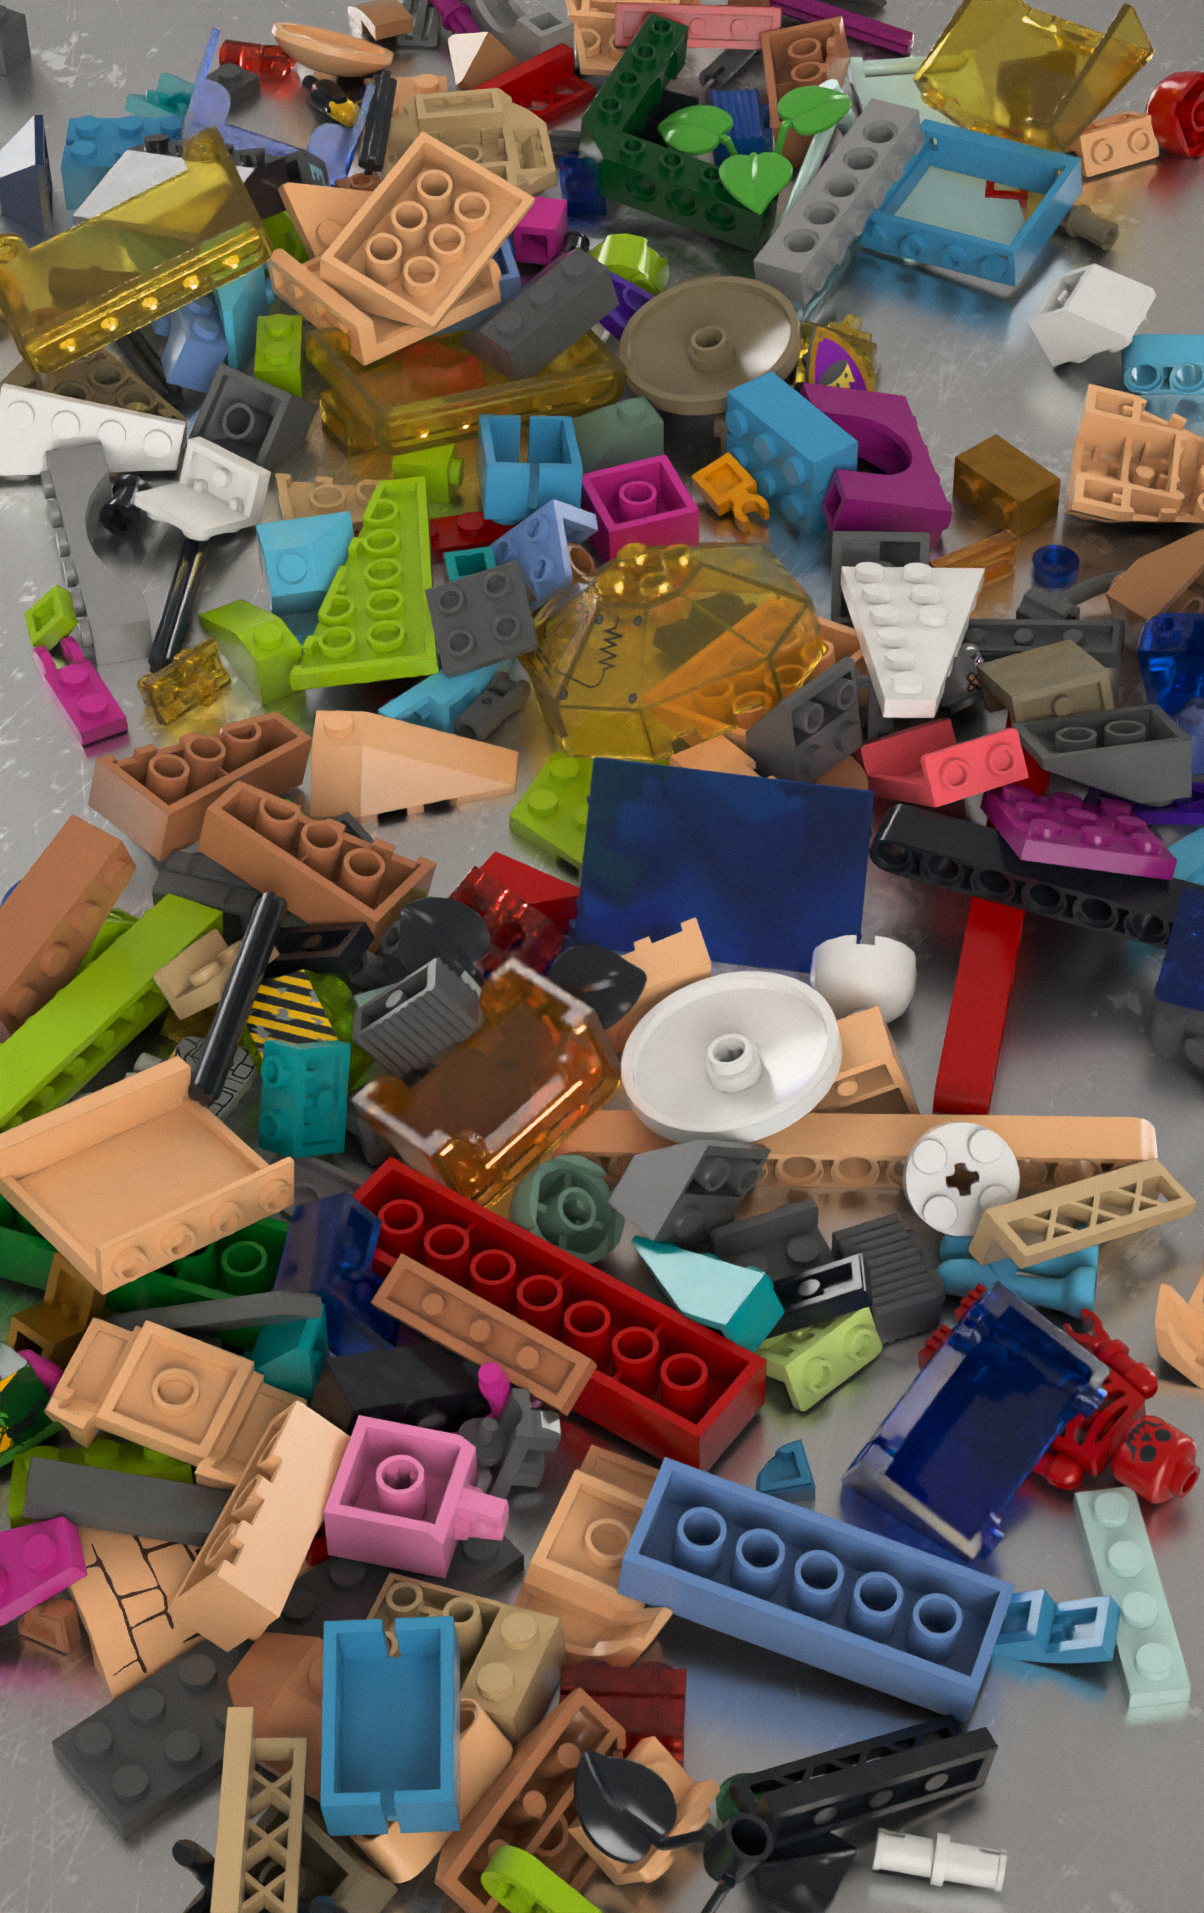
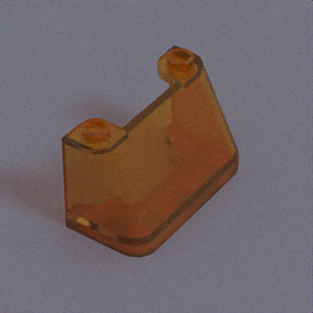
M512 957L496 970L482 987L479 1004L486 1022L415 1086L409 1089L397 1076L390 1074L382 1075L371 1081L351 1099L360 1117L414 1170L488 1210L514 1188L527 1173L539 1165L604 1106L617 1092L622 1079L621 1064L595 1010Z

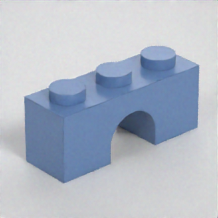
M167 266L148 308L154 333L169 337L161 356L166 382L208 393L220 363H223L228 352L209 277L192 268L178 269Z

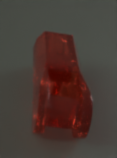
M225 39L219 51L220 66L230 61L257 76L260 75L278 81L287 79L291 68L296 64V61L280 45H262Z

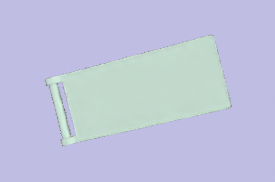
M971 48L958 49L957 53L930 56L863 61L862 57L850 58L848 75L850 83L853 84L861 113L873 98L919 110L920 124L924 119L998 137L975 69ZM933 138L934 144L937 145V139ZM930 166L905 202L894 214L902 218L1009 246L1026 223L1018 200L985 198L986 180ZM996 182L994 185V190L1015 191V188ZM903 258L904 261H915V260Z

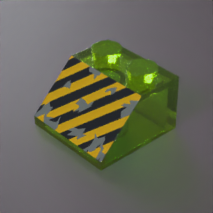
M302 969L260 984L242 1034V1038L259 1075H261L264 1042L266 1040L277 1039L291 1044L338 1040L351 1044L348 1092L375 1060L352 1041L354 1011L357 1009L351 999V990L342 980L333 975L325 977Z

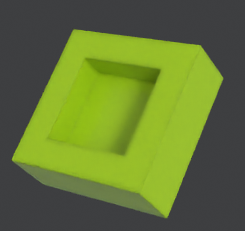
M55 584L24 613L31 645L35 648L43 645L47 648V651H50L61 639L68 637L78 625L71 592L58 584Z

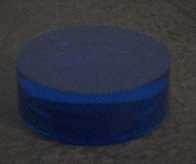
M1062 545L1041 547L1032 556L1031 576L1035 582L1047 588L1059 589L1068 587L1078 578L1079 557L1072 549Z

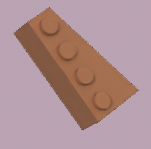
M842 16L760 33L775 145L780 125L785 121L778 115L777 105L786 93L798 87L819 86L831 79L837 80L842 89L850 61ZM793 127L786 134L781 155L790 161L792 168H801L814 135H800Z
M275 711L222 725L219 734L208 736L199 735L195 732L180 736L179 744L157 749L154 744L138 747L134 749L132 757L117 760L113 754L96 758L88 805L160 862L168 858L173 849L180 851L200 840L206 809L237 780L277 797L303 784L312 737Z
M73 814L0 907V1043H4L24 1025L30 1016L35 1015L54 998L58 990L65 988L70 983L137 867L122 840Z

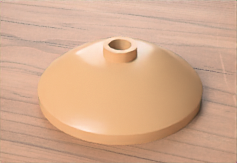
M276 22L273 24L272 34L276 42L293 60L314 70L313 76L318 80L325 79L337 83L338 76L363 77L386 68L393 61V52L360 38L296 23Z

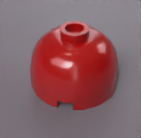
M1175 72L1157 84L1147 102L1145 113L1151 115L1154 136L1161 148L1178 156L1202 157L1204 156V72Z

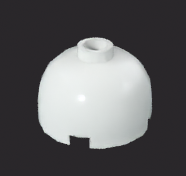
M857 935L837 937L817 946L812 953V964L810 966L811 987L825 998L836 1020L879 1006L884 1020L888 1024L905 1012L914 996L917 983L916 955L912 949L902 942L882 936H874V945L856 944Z

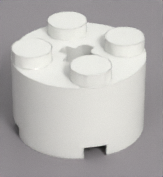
M947 1122L929 1129L914 1143L903 1165L902 1183L910 1207L926 1224L948 1235L973 1236L984 1210L1017 1199L1020 1175L1018 1164L1011 1148L997 1133L974 1123ZM957 1163H962L965 1170L975 1173V1181L967 1183V1192L959 1194L957 1187L947 1186L946 1177L954 1174V1165Z

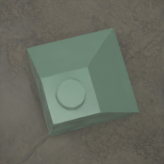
M644 395L626 399L620 403L609 405L572 419L583 466L582 474L664 455V421Z

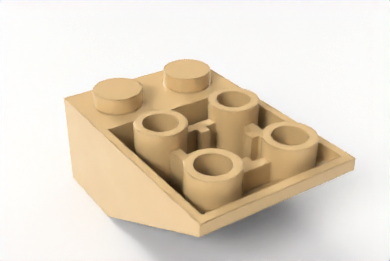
M390 1572L366 1618L383 1620L390 1657H401L395 1632V1618L454 1616L460 1646V1699L471 1698L478 1702L509 1740L513 1749L540 1723L568 1662L561 1619Z

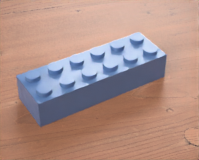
M665 1457L622 1559L617 1593L653 1607L669 1608L674 1611V1615L945 1716L953 1714L956 1720L968 1724L1016 1585Z

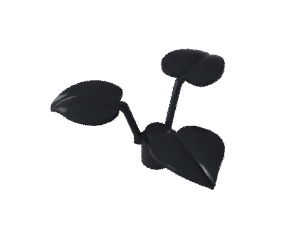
M441 897L422 898L407 903L401 910L399 953L406 971L410 975L434 958L440 957L443 964H447L450 970L455 971L457 977H461L465 970L496 1008L493 1015V1024L502 1042L492 1048L488 1058L475 1050H463L457 1053L448 1062L440 1081L441 1105L450 1129L467 1150L476 1152L489 1141L512 1129L522 1119L530 1105L531 1085L525 1071L514 1061L498 1060L500 1055L505 1052H511L513 1048H525L533 1044L540 1034V1021L545 1020L549 1010L557 1006L559 1024L568 1033L589 1036L609 1029L620 1021L636 1004L646 985L647 976L642 969L607 948L592 944L577 945L561 953L549 970L548 982L555 996L545 999L537 1009H533L527 1001L519 998H511L504 1001L472 963L483 957L491 945L488 927L481 916L469 906L452 899Z
M587 1749L581 1755L574 1778V1803L577 1816L587 1838L606 1856L622 1863L635 1864L646 1856L651 1845H654L661 1851L697 1843L705 1845L703 1849L704 1868L707 1874L718 1882V1886L701 1913H716L728 1892L736 1884L744 1881L749 1875H755V1886L759 1897L774 1911L779 1913H818L833 1898L844 1872L857 1851L854 1845L831 1832L773 1849V1836L769 1827L762 1819L750 1813L733 1815L719 1830L712 1824L707 1823L700 1830L667 1837L664 1835L674 1826L677 1809L671 1789L658 1774L640 1763L628 1759L605 1756L591 1749Z

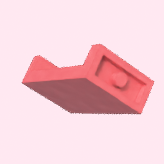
M939 718L863 742L862 747L854 752L856 761L864 769L868 778V795L930 807H939L1029 778L1019 734L1016 729L1007 728L956 744L951 719Z

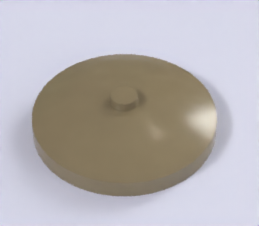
M736 276L706 277L674 286L645 303L632 316L624 328L619 344V357L625 380L637 397L644 395L653 407L669 413L711 415L727 412V391L771 371L784 381L795 367L800 356L802 335L794 306L779 290L750 278Z

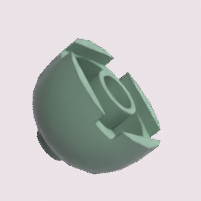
M562 1154L534 1167L515 1187L509 1208L510 1222L588 1264L602 1260L607 1253L615 1249L620 1243L625 1225L624 1216L607 1202L612 1192L602 1177L608 1174L600 1165L578 1155Z

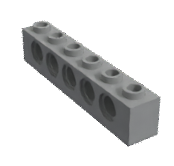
M871 99L754 259L755 280L779 290L793 305L805 308L815 292H819L823 288L826 277L835 264H839L843 260L846 249L855 236L861 235L866 221L874 209L881 207L889 188L894 182L900 180L909 160L913 155H917L920 152L924 141V131L920 129L919 110Z

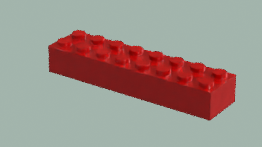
M389 1157L321 1227L325 1272L371 1298H374L402 1253L592 1359L598 1366L571 1410L662 1461L667 1457L708 1472L765 1404L766 1359L392 1157Z

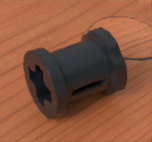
M127 474L120 476L112 488V500L106 502L101 509L100 521L103 526L118 536L127 537L138 532L142 523L141 513L144 510L133 504L134 497L137 492L152 489L150 484L136 475Z

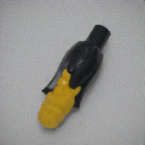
M307 75L303 79L302 88L309 93L308 99L311 105L321 114L335 120L345 128L350 127L357 130L364 124L363 115L348 98V94L335 82L325 79L318 80L313 75Z

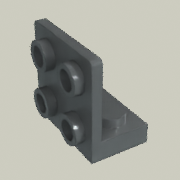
M518 560L425 590L443 672L448 678H454L539 648L530 603L536 602L537 596L534 584Z

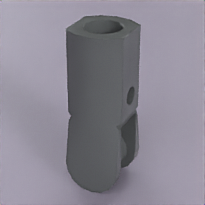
M497 672L481 695L455 720V733L458 736L483 742L507 717L524 706L530 695V683L525 680L515 682L510 679L507 672Z

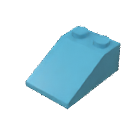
M255 225L244 227L204 244L207 277H209L228 346V352L224 359L225 365L243 373L256 350L257 317L268 316L267 306L275 305L270 278L265 279L264 270L268 269L265 254L270 253L268 242L260 243Z

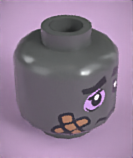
M961 644L957 657L953 659L950 677L947 676L944 693L938 708L948 707L951 714L983 700L976 665L985 663L976 644Z

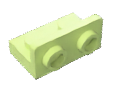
M866 1307L766 1339L756 1350L755 1354L766 1359V1376L784 1382L793 1407L805 1412L882 1352L883 1346L876 1331L870 1308Z

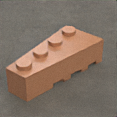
M239 780L206 809L198 845L200 852L264 894L271 891L275 892L277 897L285 898L288 904L287 910L309 925L366 922L375 937L366 950L373 954L382 947L381 937L384 930L397 920L401 922V910L409 902L427 898L437 865L436 862L419 856L416 862L394 853L395 845L375 838L373 843H369L345 833L346 825L328 817L326 821L309 818L300 814L301 806Z

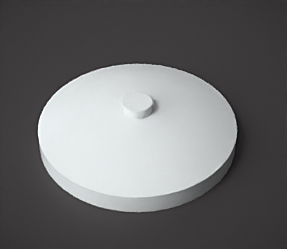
M731 972L705 978L687 985L664 998L646 1013L636 1025L625 1044L621 1060V1077L632 1110L638 1119L654 1133L681 1144L699 1139L749 1143L789 1127L809 1113L824 1098L833 1085L840 1069L843 1053L842 1039L830 1005L821 994L808 984L773 972Z

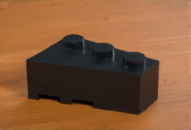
M436 1342L326 1358L309 1407L349 1436L352 1435L359 1415L454 1433L459 1431L465 1421L472 1418H485L492 1412L488 1400L482 1395L479 1388L478 1371L480 1367Z

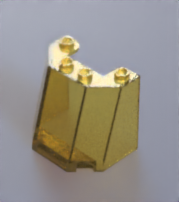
M963 0L912 79L922 94L921 100L928 107L939 111L959 128L1064 153L1146 65L1155 51L1134 6L1126 3L1123 4L1104 34L1032 8L1022 0Z

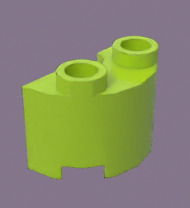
M628 233L611 234L606 237L605 242L588 251L589 255L607 266L609 271L651 293L654 297L667 289L670 277L668 260L665 255L661 258L655 250L647 246L648 240L644 237Z

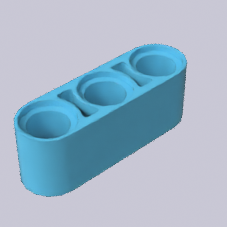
M1139 334L1134 335L1132 342L1121 350L1124 385L1133 393L1204 395V335Z

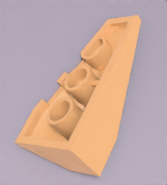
M316 710L311 751L310 818L326 821L327 817L334 819L349 812L362 825L377 822L378 814L400 809H405L407 815L424 812V804L449 800L456 805L514 794L516 793L518 751L367 711Z

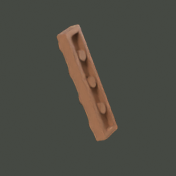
M402 1253L371 1301V1304L381 1312L478 1367L490 1362L498 1364L501 1370L506 1373L510 1385L515 1388L529 1390L531 1397L566 1417L598 1366L587 1356Z

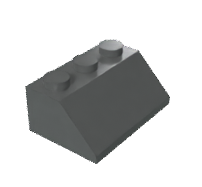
M579 247L557 257L460 339L461 345L522 388L619 305L609 268Z

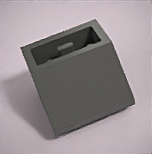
M845 656L778 703L745 732L748 756L756 762V769H753V771L763 779L773 775L781 782L783 788L798 793L862 747L854 659Z
M699 1139L636 1154L633 1156L607 1202L652 1241L710 1244V1232L713 1229L734 1221L736 1209L746 1192L751 1190L759 1181L762 1174V1165L771 1150L763 1144Z

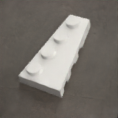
M3 383L0 393V476L38 475L42 471H48L47 451L101 442L109 472L177 470L186 422Z

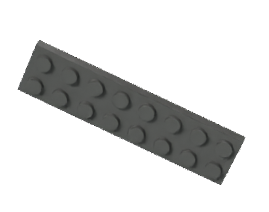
M505 1535L502 1541L471 1537L468 1540H458L445 1579L332 1556L294 1582L280 1617L270 1623L264 1632L314 1636L324 1640V1621L366 1620L390 1572L484 1597L524 1570V1555ZM249 1638L228 1653L206 1639L52 1741L56 1758L125 1840L222 1774L228 1707H233L227 1687V1679L254 1642Z

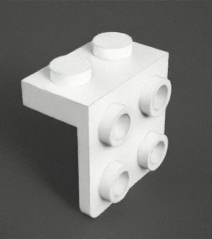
M199 436L188 439L180 481L135 493L133 504L147 511L149 518L159 522H168L182 529L184 536L193 540L206 541L215 535L226 532L235 533L241 528L260 524L271 472Z

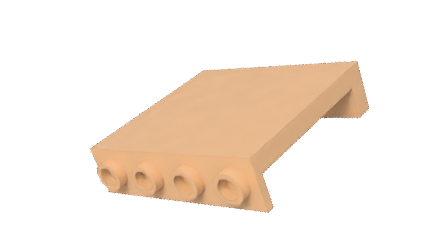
M282 248L265 254L273 293L299 314L303 315L305 319L364 366L502 302L499 282L502 280L501 271L495 260L491 258L433 332L367 313L356 308L320 279V258L322 255L301 264Z
M175 1056L0 1134V1194L102 1295L294 1204V1160L289 1156L269 1165L208 1108L202 1106L198 1101L191 1100L188 1095V1087L191 1082V1067L179 1056Z

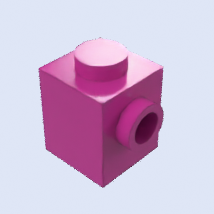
M533 196L535 203L513 230L515 261L549 265L553 256L559 253L564 235L568 233L567 200Z

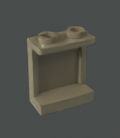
M1071 639L976 665L981 683L984 708L990 713L1008 709L1011 723L1115 709L1108 669Z

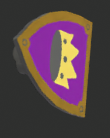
M813 326L808 351L802 356L806 370L805 382H797L793 389L800 393L803 383L874 392L862 360L851 345L835 332L819 326Z

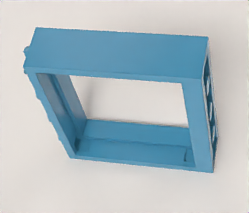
M924 119L920 124V129L924 131V141L920 152L912 156L905 166L900 180L894 182L885 194L881 207L874 209L867 219L863 232L858 236V246L1016 287L1082 193L1081 158ZM933 138L937 139V145L934 144ZM930 166L1045 195L1010 246L894 215ZM998 254L1007 256L1008 259L999 257Z

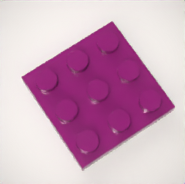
M1004 785L1002 790L992 789L983 793L980 808L1020 860L1173 880L1177 859L1162 844L1163 841L1156 837L1147 827V823L1137 816L1132 810V806L1126 802L1105 798L1101 800V804L1083 802L1081 797L1067 792H1053L1052 797L1034 795V792L1030 789L1017 785Z

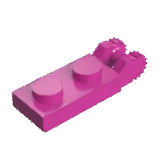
M73 636L63 638L60 641L62 655L69 664L63 668L56 669L53 658L45 646L42 645L32 650L35 665L44 680L46 691L82 746L128 730L126 715L90 660L84 659L81 648Z

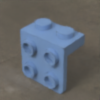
M552 499L490 544L496 566L518 560L534 584L537 601L530 603L532 613L570 586L572 570L567 541L580 544L598 531L596 514Z

